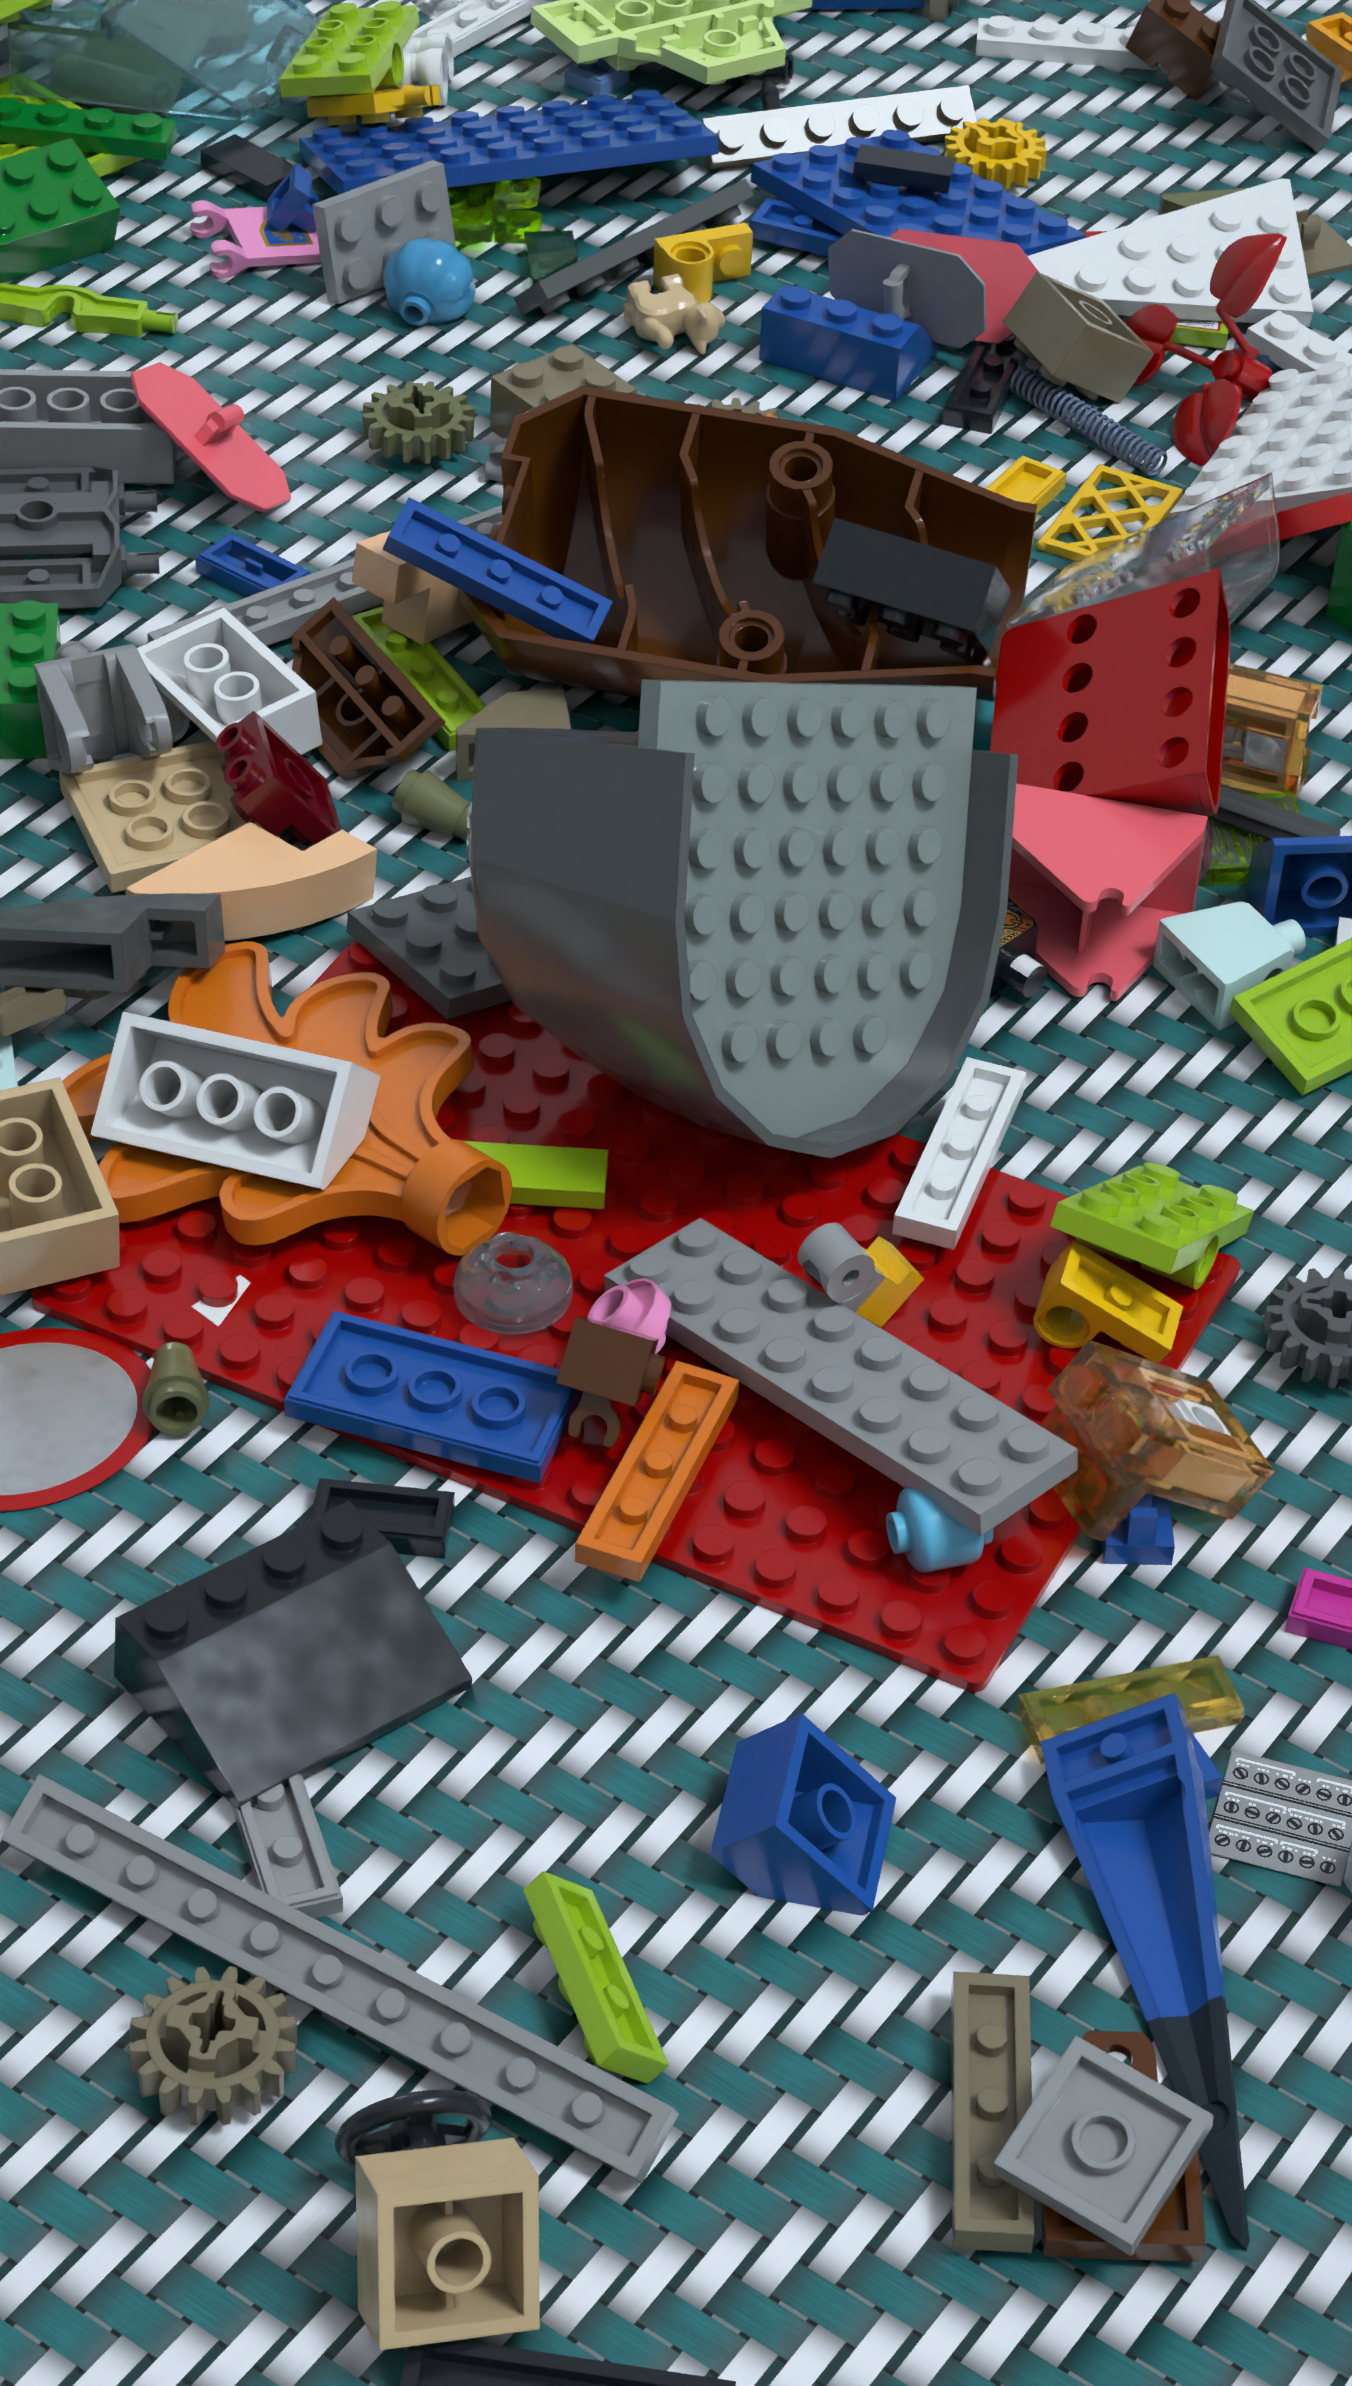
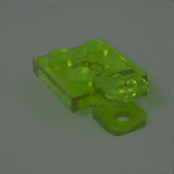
M529 177L447 188L455 241L465 245L491 242L493 232L495 243H532L539 240L543 225L542 214L529 210H512L532 208L538 205L541 191V180L539 178ZM520 190H522V191H526V192L516 193L515 191H520ZM518 226H527V228H515V227H518Z

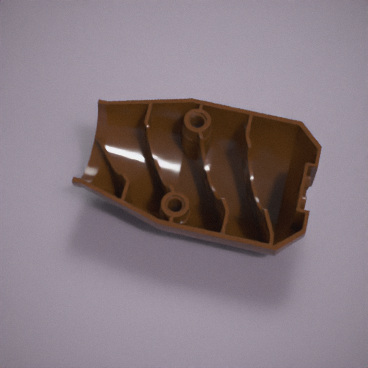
M580 386L514 417L501 456L503 481L502 515L504 518L501 525L494 524L492 526L489 538L613 602L593 643L588 644L555 638L459 589L463 607L510 675L641 698L642 679L963 686L977 688L976 699L995 702L1001 639L1009 629L1019 626L1031 560L1037 504L1014 501L839 428ZM834 518L997 566L1011 594L990 655L987 656L973 652L971 659L962 658L939 648L941 641L920 635L918 642H910L890 635L886 632L888 625L876 622L875 620L867 619L865 626H858L836 618L833 615L835 609L824 603V597L812 583Z

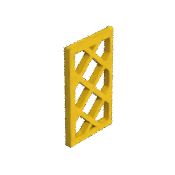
M1099 464L1036 543V548L1039 551L1124 576L1132 566L1133 552L1147 546L1181 499L1183 489ZM1101 480L1119 485L1118 488L1099 491L1095 488ZM1153 495L1164 500L1161 504L1148 506L1142 497ZM1129 499L1134 509L1112 512L1106 502ZM1093 505L1099 513L1078 518L1074 515L1081 506ZM1144 520L1146 523L1139 532L1127 533L1121 525L1122 523ZM1108 526L1114 536L1091 539L1085 530ZM1072 532L1078 542L1065 543L1055 539L1061 533ZM1122 547L1125 550L1119 559L1101 554L1100 552Z

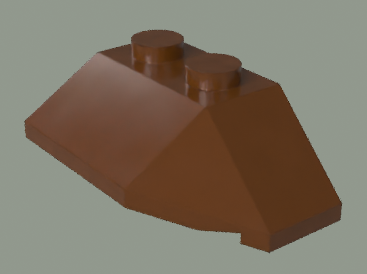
M334 597L292 635V652L295 654L292 670L316 691L322 745L316 748L345 781L403 762L446 723L411 681Z

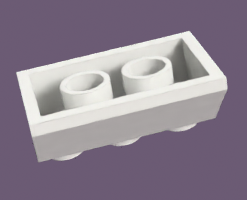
M225 608L219 609L137 648L155 686L214 742H216L218 735L224 728L232 723L240 722L252 711H255L299 754L302 755L322 745L316 691Z

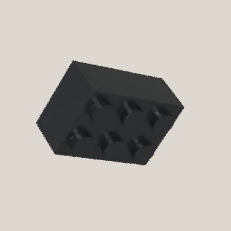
M834 518L812 582L824 597V603L835 609L833 615L842 621L865 626L867 619L875 620L876 622L888 625L886 632L897 638L918 642L920 635L941 641L939 646L941 650L967 659H971L973 652L987 656L990 655L1011 594L1009 587L995 565L838 518Z

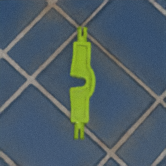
M0 283V320L36 327H47L57 315L71 313L72 326L75 331L83 333L140 337L144 330L175 334L177 330L178 315L176 312L148 310V303L146 301L101 296L87 288L72 285H48L37 288Z

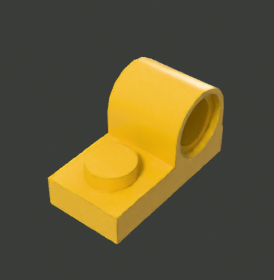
M745 222L655 238L653 283L659 291L664 292L660 286V279L664 276L679 274L683 279V287L696 297L698 303L709 302L712 297L713 282L751 275L753 231Z
M1073 1240L1050 1267L1033 1320L1034 1328L1038 1335L1046 1342L1057 1347L1069 1349L1082 1347L1090 1342L1099 1331H1102L1125 1347L1132 1349L1157 1365L1172 1349L1183 1306Z

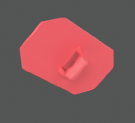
M899 229L888 237L961 255L986 284V331L972 341L1000 344L1013 335V332L1003 323V320L1034 274L1039 272L1017 243Z
M160 362L132 372L131 381L138 405L227 497L258 512H265L291 500L292 497L284 471L239 426L244 420V411L239 405L232 404L222 408L194 378Z

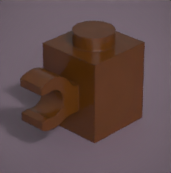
M584 1316L575 1317L556 1381L558 1384L584 1391L578 1408L570 1417L568 1425L569 1436L579 1437L585 1419L590 1415H598L607 1424V1433L604 1437L603 1446L611 1448L616 1444L622 1432V1421L619 1413L612 1405V1400L635 1407L640 1404L643 1393L655 1395L666 1359L664 1356L655 1354L659 1339Z

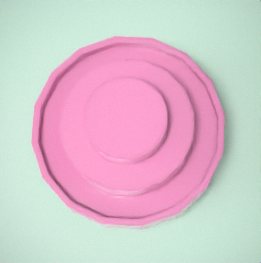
M641 1278L632 1280L625 1285L612 1287L602 1294L592 1306L588 1318L659 1339L655 1354H657L666 1340L665 1331L672 1304L668 1295L654 1281Z

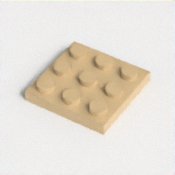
M213 740L172 748L170 753L153 757L137 755L94 764L92 770L66 774L59 772L61 792L111 893L126 890V887L247 824L237 814L231 804L230 797L234 795L233 789L225 782L224 773L221 768V764L225 760L223 755L216 749Z

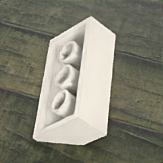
M123 1012L90 1135L325 1190L365 1138L381 1076L345 1060Z

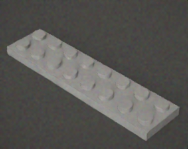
M698 1218L604 1275L605 1292L612 1287L625 1285L636 1279L647 1278L654 1281L668 1295L672 1304L665 1331L667 1336L731 1377L739 1379V1382L904 1488H914L927 1495L946 1515L979 1536H982L1078 1470L1077 1448L844 1305L841 1306L826 1294L702 1218Z

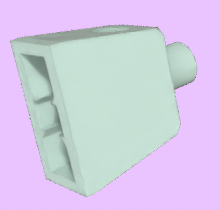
M1240 901L1159 920L1153 967L1219 1031L1237 1022L1229 1012L1233 996L1290 969L1293 956L1305 950L1306 939L1303 929L1297 921L1289 919L1271 925L1249 903Z

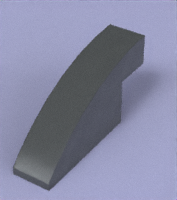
M167 893L104 896L55 901L0 910V986L128 992L151 966L210 969L225 952L221 894Z

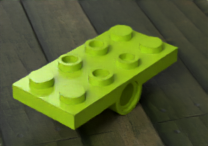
M385 1L376 4L372 8H357L356 4L342 3L332 6L280 76L279 84L282 97L373 93L377 87L400 86L404 77L403 47L419 25L417 5L401 6V3L398 1Z
M1145 1162L1143 1167L1137 1166L1059 1201L1050 1227L1075 1236L1076 1241L1084 1246L1129 1264L1138 1261L1142 1269L1197 1290L1206 1280L1219 1248L1247 1234L1254 1210L1237 1204L1238 1196L1229 1190L1213 1185H1202L1201 1189L1180 1182V1173L1161 1164Z

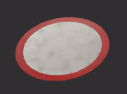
M35 1328L0 1334V1512L45 1506L83 1493L116 1474L139 1453L155 1427L145 1416L142 1408V1400L151 1369L140 1356L115 1340L82 1330Z

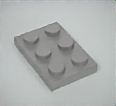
M434 160L312 204L327 299L338 304L384 287L383 271L386 262L395 251L401 249L403 244L412 239L426 237L433 240H444L456 248L445 168L443 163Z

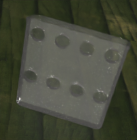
M1272 472L1071 563L1005 622L1008 629L1206 573L1215 568H1220L1228 606L1229 622L1231 624L1273 581L1277 574L1280 540Z

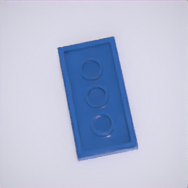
M333 1310L286 1395L284 1408L285 1416L540 1483L584 1391L556 1383L560 1371L558 1368Z

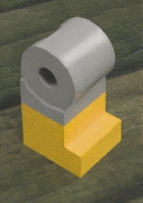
M832 1222L815 1229L803 1241L797 1254L798 1263L822 1285L824 1292L833 1301L841 1306L844 1305L879 1327H882L924 1280L918 1271L890 1242L878 1236L868 1249H865L839 1223Z

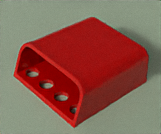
M1220 568L1009 629L1003 635L1000 644L990 751L1018 754L1017 784L1202 816L1217 815L1220 800L1230 663L1229 612Z

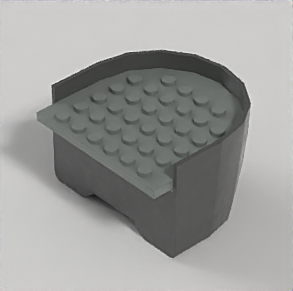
M642 679L639 732L557 728H476L469 862L478 937L515 1007L583 1060L639 1097L706 1128L771 1147L832 1159L895 1135L950 1080L989 1002L1008 905L1018 754L972 749L977 688L963 686Z

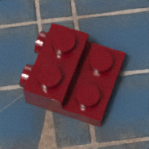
M252 711L240 722L232 723L221 731L216 739L215 747L225 760L221 764V768L224 773L225 782L233 789L234 795L230 797L231 804L246 823L251 822L255 824L257 822L263 829L275 836L289 828L295 838L305 846L309 843L315 845L342 830L326 778L255 711Z

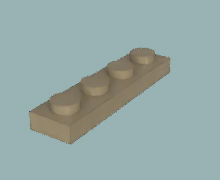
M953 1971L951 1986L952 2248L1032 2253L1035 2236L1034 2198L994 2175V2161L1032 2104L1029 1976Z

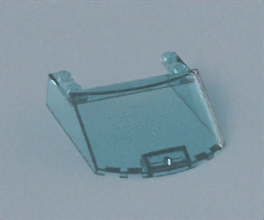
M110 0L100 16H98V11L95 8L88 6L74 7L69 12L52 11L51 5L35 10L23 9L20 11V19L8 23L10 91L14 95L244 121L255 117V106L267 102V106L277 108L284 104L279 78L319 21L313 12L298 0Z

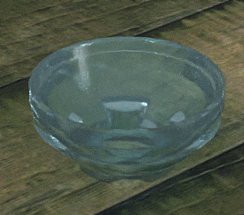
M513 1232L497 1234L477 1244L465 1253L458 1263L453 1286L454 1301L459 1311L469 1321L486 1330L503 1334H526L542 1330L554 1324L564 1316L570 1307L573 1296L571 1270L566 1259L545 1242L535 1237L517 1235ZM500 1255L528 1256L532 1261L524 1267L508 1268L499 1264L496 1259Z

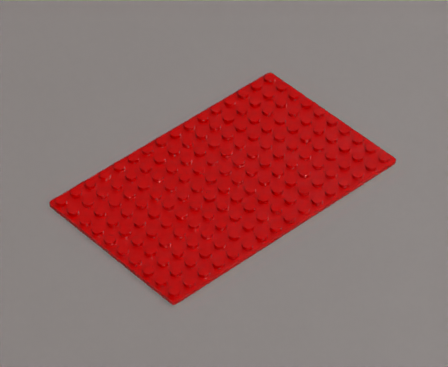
M353 940L310 987L340 975L366 972L384 976L389 981L393 1013L384 1038L407 1026L422 1023L449 1024L463 1029L470 1036L474 1067L472 1072L449 1094L440 1107L436 1122L449 1138L461 1141L608 1150L604 1209L510 1204L500 1227L483 1246L472 1253L455 1256L413 1233L406 1227L403 1221L368 1215L348 1216L323 1221L274 1243L259 1246L244 1245L237 1242L226 1231L220 1197H214L144 1220L119 1223L120 1267L35 1287L31 1293L32 1306L36 1311L85 1331L115 1340L129 1349L154 1358L157 1349L166 1343L178 1342L185 1344L192 1350L203 1379L285 1412L284 1399L333 1310L560 1369L575 1317L584 1316L588 1318L594 1303L605 1293L604 1275L698 1218L707 1221L824 1294L826 1293L822 1285L798 1263L797 1254L806 1237L820 1226L832 1222L841 1224L855 1241L865 1249H868L879 1236L890 1242L924 1278L919 1286L880 1328L1077 1448L1078 1470L995 1526L993 1540L989 1544H984L982 1555L978 1561L966 1566L921 1573L908 1562L904 1553L895 1554L893 1552L887 1535L886 1516L888 1513L896 1512L899 1493L904 1487L739 1382L738 1400L651 1562L964 1690L980 1692L989 1684L1100 1503L1101 1495H1105L1137 1443L1136 1440L1104 1431L1098 1427L1095 1414L1099 1403L1105 1397L1113 1395L1130 1374L1171 1387L1237 1280L1240 1262L1235 1257L1218 1251L1206 1280L1199 1289L1195 1290L1142 1269L1138 1261L1129 1264L1087 1247L1183 1306L1172 1349L1156 1365L1102 1331H1099L1090 1342L1082 1347L1072 1349L1057 1347L1046 1342L1038 1335L1034 1328L1033 1317L1050 1267L1059 1258L1063 1250L1073 1240L1076 1241L1075 1236L1050 1227L1057 1203L1069 1196L990 1168L954 1250L892 1234L895 1212L927 1144L896 1133L893 1136L831 1159L771 1147L703 1127L639 1097L598 1070L515 1007L511 1000L447 1020L359 942ZM241 1275L250 1282L219 1326L191 1307L200 1300L210 1307H226L232 1304L238 1297L236 1277ZM666 1335L665 1343L657 1353L666 1357L655 1395L643 1393L640 1404L635 1407L612 1400V1405L619 1413L622 1421V1432L616 1444L611 1448L603 1446L604 1437L607 1433V1424L598 1415H590L585 1419L582 1432L577 1438L569 1436L567 1426L540 1483L321 1425L318 1426L581 1533L676 1361L731 1376ZM1108 1400L1102 1404L1099 1411V1422L1103 1428H1105L1102 1417L1103 1410ZM1107 1405L1104 1419L1107 1427L1110 1429L1113 1428L1111 1421L1112 1411ZM1114 1415V1416H1113V1423H1114V1426H1115V1425H1117V1423H1118L1119 1421L1117 1420V1418H1116L1115 1415ZM1130 1418L1125 1423L1122 1422L1123 1430L1129 1426ZM1134 1418L1131 1425L1132 1433L1138 1429L1139 1419ZM1121 1426L1116 1429L1118 1432L1122 1431ZM1129 1429L1125 1431L1127 1435L1131 1434ZM1138 1431L1133 1434L1135 1437H1139Z

